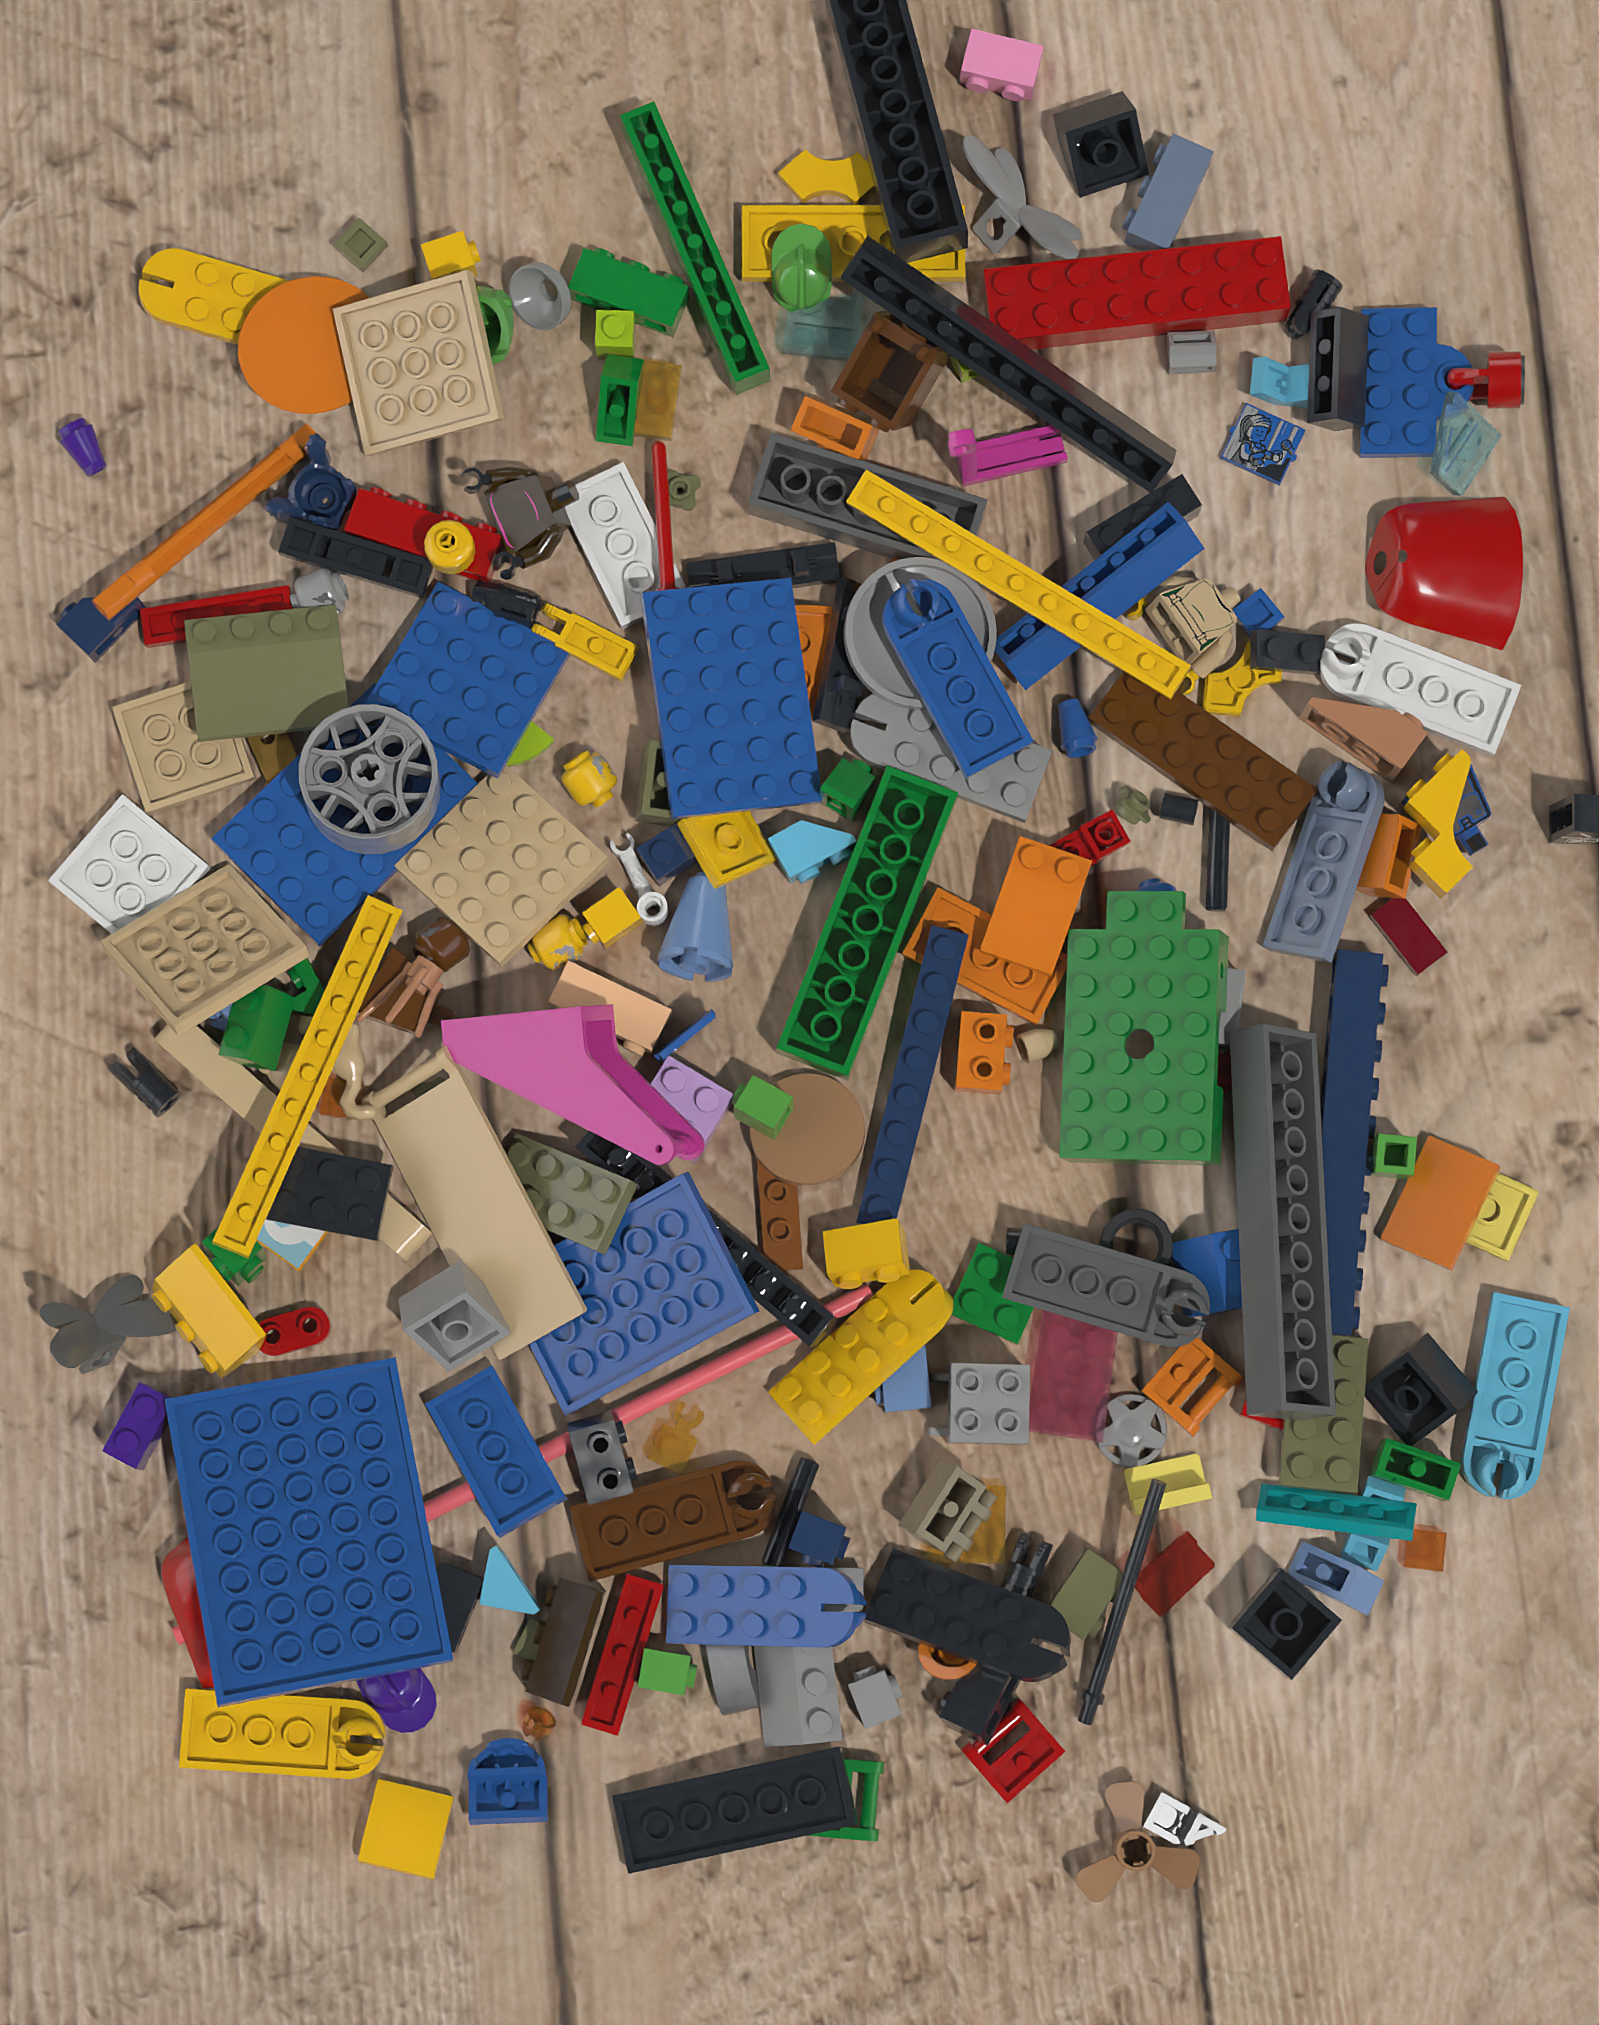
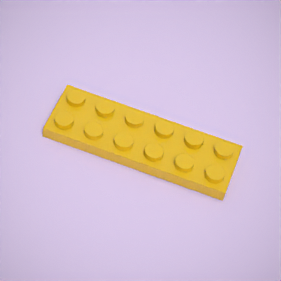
M742 205V282H772V250L774 242L783 230L796 224L802 223L814 226L823 232L829 241L832 256V282H845L840 277L867 235L891 251L880 205ZM961 205L965 217V205ZM965 249L908 263L934 282H965Z

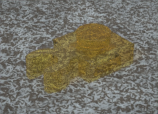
M680 1402L675 1409L674 1417L676 1424L674 1428L663 1423L647 1459L681 1475L699 1441L689 1436L691 1429L697 1428L704 1419V1412L699 1410L693 1421H685L682 1417V1411L685 1409L686 1404Z

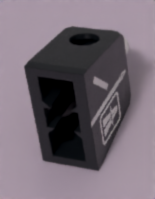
M1574 793L1550 805L1549 843L1599 844V795Z

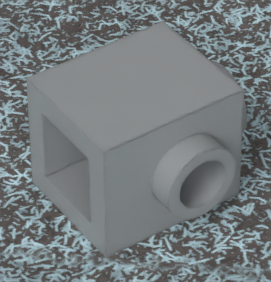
M874 1665L853 1673L855 1680L849 1682L848 1686L865 1729L902 1715L896 1699L903 1695L894 1674L887 1677L884 1669L876 1671Z

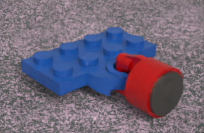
M1437 307L1361 309V314L1369 316L1365 427H1361L1360 458L1436 457V421L1451 419L1460 414L1469 400L1487 399V409L1520 408V405H1524L1525 356L1521 355V351L1488 352L1487 369H1473L1463 353L1452 346L1437 344Z

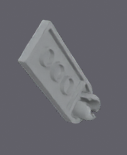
M875 694L865 698L855 712L856 720H852L850 729L853 749L864 762L883 770L888 765L958 792L957 798L1023 823L1027 819L1052 750L1032 743L965 779L928 710H912L895 706L882 700ZM870 719L887 727L883 731L862 722Z

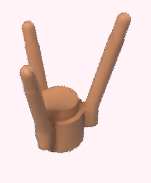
M418 955L413 964L408 962L402 972L356 1017L357 1022H362L405 981L407 988L386 1016L385 1021L391 1023L414 991L424 996L428 990L429 993L415 1030V1036L417 1038L421 1037L436 996L444 985L438 981L444 971L433 962Z

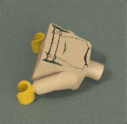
M1169 576L1137 602V610L1129 613L1126 617L1131 621L1138 620L1143 615L1144 606L1149 604L1145 611L1178 658L1192 667L1185 676L1191 682V687L1183 693L1185 696L1192 693L1195 688V681L1199 677L1204 679L1225 659L1233 639L1230 629L1238 622L1237 616L1232 610L1241 604V599L1238 592L1232 587L1219 592L1213 581L1208 578L1196 581L1190 577Z

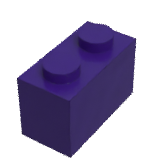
M139 1382L102 1452L134 1469L144 1470L169 1424L165 1399L172 1397L149 1384Z

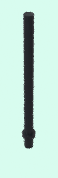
M1158 1479L1151 1480L1087 1688L1082 1690L1080 1696L1083 1703L1077 1720L1086 1725L1093 1724L1098 1705H1102L1104 1702L1103 1688L1167 1483Z

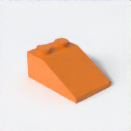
M1019 836L979 952L1051 977L1092 860Z

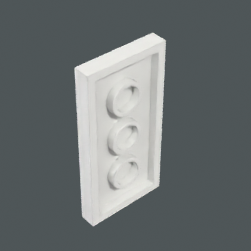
M624 462L576 484L579 500L566 506L565 509L570 519V525L621 628L625 629L643 620L640 595L642 592L657 591L660 588L656 526ZM674 564L675 587L679 589L686 588Z

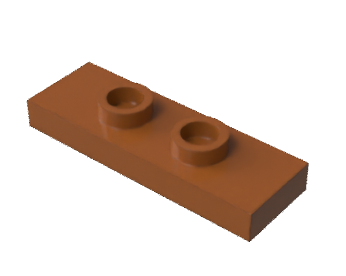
M757 1159L764 1256L782 1271L803 1270L797 1186L787 1184L772 1176Z

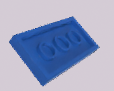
M493 1365L425 1403L499 1538L567 1500Z

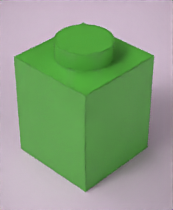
M754 1075L747 1085L744 1083L740 1084L731 1102L734 1104L735 1119L774 1140L794 1109L793 1096Z
M1380 1133L1375 1135L1371 1146V1154H1373L1371 1176L1409 1179L1414 1176L1417 1137Z
M645 1647L638 1687L685 1695L686 1687L694 1688L698 1665L690 1664L692 1655Z

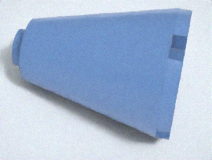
M704 872L697 873L696 876L689 878L658 953L657 963L660 962L659 968L662 971L693 981L694 974L706 975L705 982L725 980L732 974L733 957L726 885L714 889Z

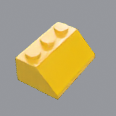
M196 1243L190 1246L155 1278L152 1286L154 1302L164 1313L169 1311L178 1322L175 1324L176 1330L187 1343L192 1341L201 1352L198 1355L201 1363L211 1374L216 1371L222 1379L259 1352L267 1334Z

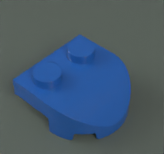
M501 1738L489 1742L487 1747L476 1758L471 1760L468 1768L469 1824L548 1822V1779L541 1755L539 1756L525 1741L520 1739Z

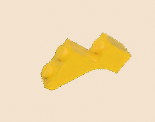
M1463 749L1454 757L1449 752L1443 756L1432 768L1437 774L1427 783L1421 778L1405 794L1410 800L1403 807L1434 839L1432 842L1426 837L1411 852L1416 859L1408 867L1440 899L1473 868L1460 852L1453 832L1454 820L1471 765L1470 756Z

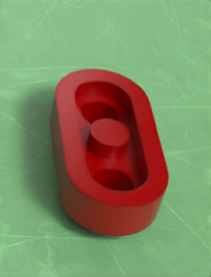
M305 1307L267 1318L259 1323L260 1327L266 1334L272 1329L278 1330L280 1339L277 1343L270 1344L266 1335L259 1350L269 1356H281L319 1345L331 1333V1320L326 1312L317 1307ZM308 1319H315L317 1322V1329L313 1333H307L304 1329V1323Z

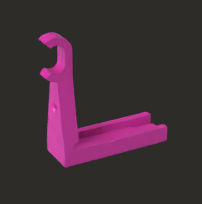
M1053 425L976 442L972 429H962L948 433L949 442L947 443L951 457H956L963 487L1060 465L1068 461L1062 436L1039 441V439L1060 435L1061 431Z

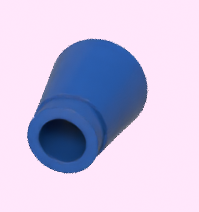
M1069 699L1058 704L1061 749L1066 751L1069 758H1079L1093 753L1096 750L1095 742L1098 738L1080 705V701L1078 699Z

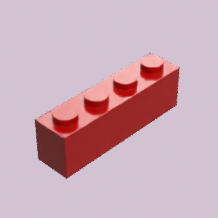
M371 487L370 491L359 488L344 528L346 534L427 558L424 547L427 532L433 525L441 521H456L464 525L472 535L475 543V555L473 562L468 568L455 575L476 582H491L496 569L494 558L502 552L504 547L501 535L497 534L498 530L484 523H477L476 527L463 523L462 517L448 511H441L440 515L427 511V506L416 500L406 499L405 503L391 499L392 494L380 488Z

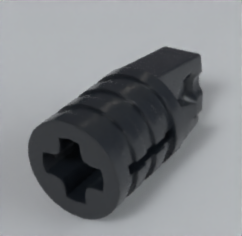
M477 581L472 590L471 601L483 604L488 610L495 613V617H501L532 628L540 611L542 597L537 594H531V592L521 591L518 588H511L508 585Z

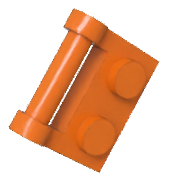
M1197 1337L1192 1342L1179 1346L1143 1387L1141 1392L1171 1417L1183 1430L1194 1437L1201 1429L1199 1424L1229 1389L1232 1386L1237 1387L1244 1378ZM1214 1368L1221 1376L1191 1411L1185 1414L1179 1406L1211 1369Z

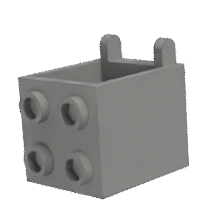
M951 1363L948 1366V1374L929 1373V1381L948 1382L947 1428L929 1427L928 1435L947 1436V1444L1017 1446L1029 1444L1030 1365Z

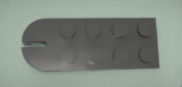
M1025 1223L1023 1224L1002 1296L1004 1299L1166 1347H1179L1192 1342L1200 1335L1207 1323L1203 1320L1172 1312L1174 1304L1209 1315L1210 1309L1209 1295L1205 1286L1196 1276L1187 1271Z

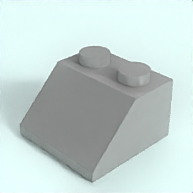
M461 1260L398 1299L403 1331L448 1372L511 1334L508 1324L483 1281Z

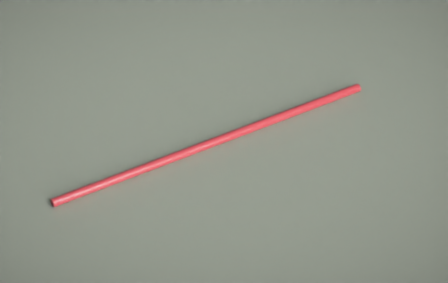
M866 1283L823 1306L839 1319L859 1309L873 1294ZM785 1325L779 1326L610 1410L614 1422L622 1420L623 1425L799 1339V1337ZM569 1432L538 1446L547 1463L573 1451ZM468 1482L424 1502L427 1522L476 1499ZM179 1626L172 1627V1632L179 1645L185 1643Z

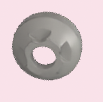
M533 262L520 267L512 275L509 283L512 305L518 316L529 326L545 331L553 329L566 319L571 308L568 284L565 278L551 266L540 262ZM546 280L553 282L558 290L557 298H553L547 293L545 288Z

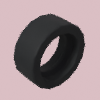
M1141 1208L1127 1209L1113 1216L1103 1228L1099 1245L1114 1250L1113 1241L1115 1235L1122 1227L1131 1223H1140L1148 1226L1154 1231L1158 1239L1159 1249L1153 1261L1164 1265L1169 1263L1173 1252L1172 1234L1166 1222L1155 1213Z

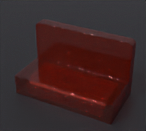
M1183 1531L1139 1572L1134 1591L1157 1616H1163L1215 1567L1213 1560L1199 1547L1198 1541L1188 1531Z

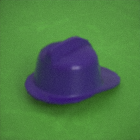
M421 1668L357 1680L363 1697L380 1713L388 1728L400 1733L415 1732L425 1727L433 1718L437 1707L436 1693Z

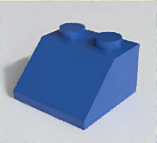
M1239 1229L1173 1242V1266L1193 1274L1203 1283L1210 1300L1209 1315L1242 1309ZM1181 1306L1183 1315L1193 1318L1207 1315Z

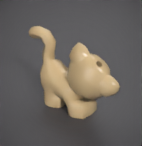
M300 1017L298 1030L302 1039L313 1017ZM353 1024L332 1070L346 1080V1086L339 1102L345 1115L349 1118L363 1121L373 1119L376 1115V1109L373 1105H356L355 1098L361 1089L362 1074L366 1065L364 1053L361 1049L360 1028L358 1025ZM285 1043L282 1045L276 1071L258 1069L263 1074L268 1075L269 1080L279 1090L284 1083L301 1043Z

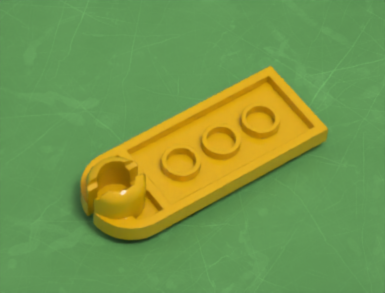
M170 248L159 251L149 258L143 267L142 279L139 280L138 288L141 304L147 314L154 320L238 345L241 327L252 307L266 293L289 280L183 249ZM160 279L174 283L173 288L153 282Z
M918 1269L910 1270V1275L900 1276L897 1281L886 1283L774 1385L768 1393L813 1445L817 1444L943 1328L953 1312V1299L951 1295L929 1272Z
M186 1688L179 1768L339 1779L359 1778L371 1772L379 1764L384 1755L386 1745L351 1743V1735L383 1739L386 1737V1726L382 1716L372 1705L357 1699L281 1695L218 1708L215 1690Z

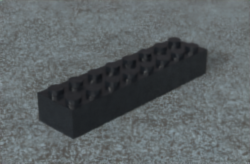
M826 0L892 253L909 263L967 249L968 228L907 1Z

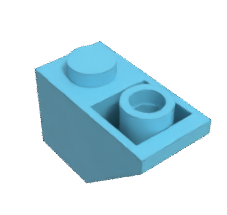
M803 820L768 838V844L790 884L799 880L800 884H804L820 874V867L830 862L836 866L850 859L853 853L851 850L855 848L857 843L852 834Z

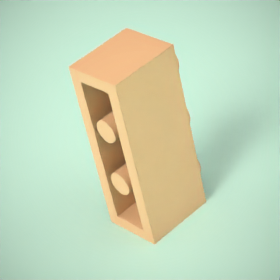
M570 961L567 962L548 1001L550 1006L555 1009L613 1004L616 1038L624 1041L622 1048L641 1057L644 1052L654 1054L673 1015L672 1009Z

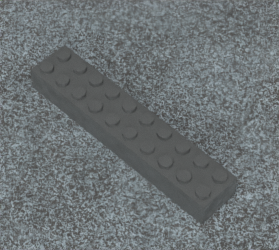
M1262 1023L1230 1032L1247 1415L1302 1421L1336 1415L1317 1033Z

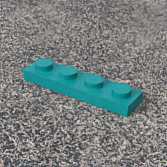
M1261 1484L1256 1509V1521L1412 1541L1417 1503Z

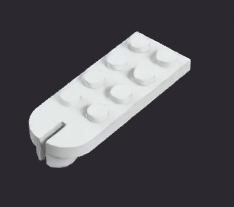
M1348 624L1336 630L1326 642L1320 659L1321 679L1328 690L1336 696L1359 705L1396 710L1402 715L1405 712L1410 713L1423 723L1422 729L1491 757L1496 753L1522 686L1366 624ZM1333 651L1354 659V664L1338 659Z

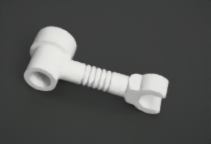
M626 833L630 843L629 848L625 851H619L616 849L613 840H611L610 847L612 853L616 858L621 859L629 878H631L633 887L637 891L636 893L639 897L637 911L641 920L651 927H658L665 922L668 915L667 901L660 893L652 892L636 857L635 841L629 833ZM652 909L660 910L655 916L648 915V912Z

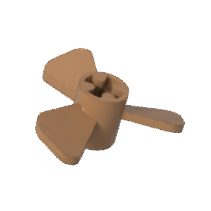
M1136 1781L1112 1783L1105 1789L1104 1797L1121 1832L1114 1840L1113 1854L1083 1867L1076 1874V1884L1092 1902L1105 1900L1126 1868L1131 1871H1142L1150 1866L1181 1889L1190 1888L1195 1882L1200 1866V1857L1196 1851L1189 1848L1155 1846L1151 1837L1141 1830L1145 1791L1143 1786ZM1135 1839L1138 1843L1144 1841L1145 1850L1138 1852L1140 1859L1131 1860L1130 1854L1124 1853V1847L1121 1845H1127L1128 1840Z

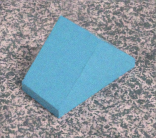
M500 1545L489 1550L479 1604L528 1614H536L541 1611L542 1608Z

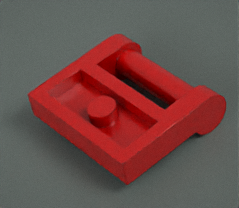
M1019 1697L1010 1704L1012 1709L1002 1717L988 1746L975 1741L973 1744L968 1742L960 1749L1007 1804L1066 1752ZM1023 1720L1030 1729L989 1765L982 1756Z

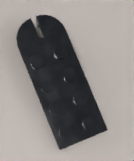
M894 1548L890 1553L865 1612L866 1618L864 1621L869 1625L1025 1682H1039L1057 1674L1067 1666L1064 1655L1067 1657L1071 1655V1636L1067 1622L1062 1614L1051 1605ZM1042 1642L1059 1647L1062 1654L1034 1644Z

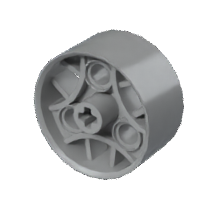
M377 704L355 705L341 709L325 718L312 731L303 746L299 761V784L309 816L317 829L332 843L345 850L360 854H384L401 849L411 843L429 826L437 811L440 799V774L432 743L424 730L409 716L394 708ZM368 727H379L373 735ZM359 728L366 741L354 747L342 749L339 736L347 731ZM332 740L334 741L336 750H323ZM390 743H398L404 747L402 753L395 757L385 755L383 750ZM424 752L431 766L414 762ZM335 768L342 772L341 778L335 783H327L322 780L324 772L329 769ZM407 775L432 779L429 792L404 793ZM321 799L327 800L319 813L311 800ZM338 804H342L356 813V816L343 829L329 822ZM406 806L421 807L411 816ZM381 807L393 808L396 813L391 820L384 822L375 817L376 812ZM364 824L370 834L356 833Z

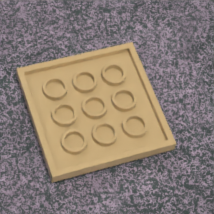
M465 270L333 309L365 456H374L505 420L472 271Z
M506 765L498 779L488 774L394 866L408 882L447 918L453 921L462 932L502 968L610 861L607 855Z
M230 863L100 941L105 953L178 1036L309 957L306 945Z

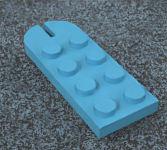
M1497 1292L1491 1293L1474 1384L1478 1393L1471 1400L1461 1454V1469L1465 1480L1476 1492L1484 1496L1495 1497L1496 1487L1493 1482L1497 1463L1503 1464L1497 1499H1514L1526 1494L1535 1485L1539 1477L1570 1310L1569 1307Z

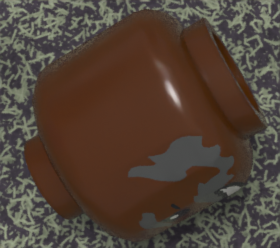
M441 916L415 935L416 946L413 947V952L416 958L420 955L428 959L445 973L468 957L470 953L468 940L470 938L453 921Z

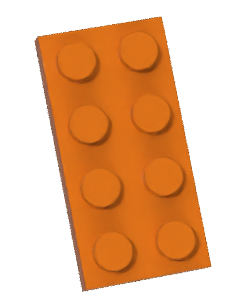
M937 887L902 956L922 965L931 926L968 934L969 937L957 985L1037 1026L1067 970L1068 955L1060 952L1053 974L1050 977L979 952L992 915Z

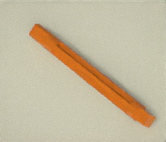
M306 423L161 544L92 599L96 609L108 620L118 614L247 505L308 456L305 451V445L308 442L309 436L316 432Z

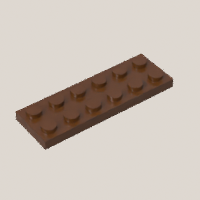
M1125 672L1120 675L1088 718L1091 725L1209 808L1215 810L1219 815L1226 818L1272 852L1318 791L1316 787L1179 691H1176L1170 700Z

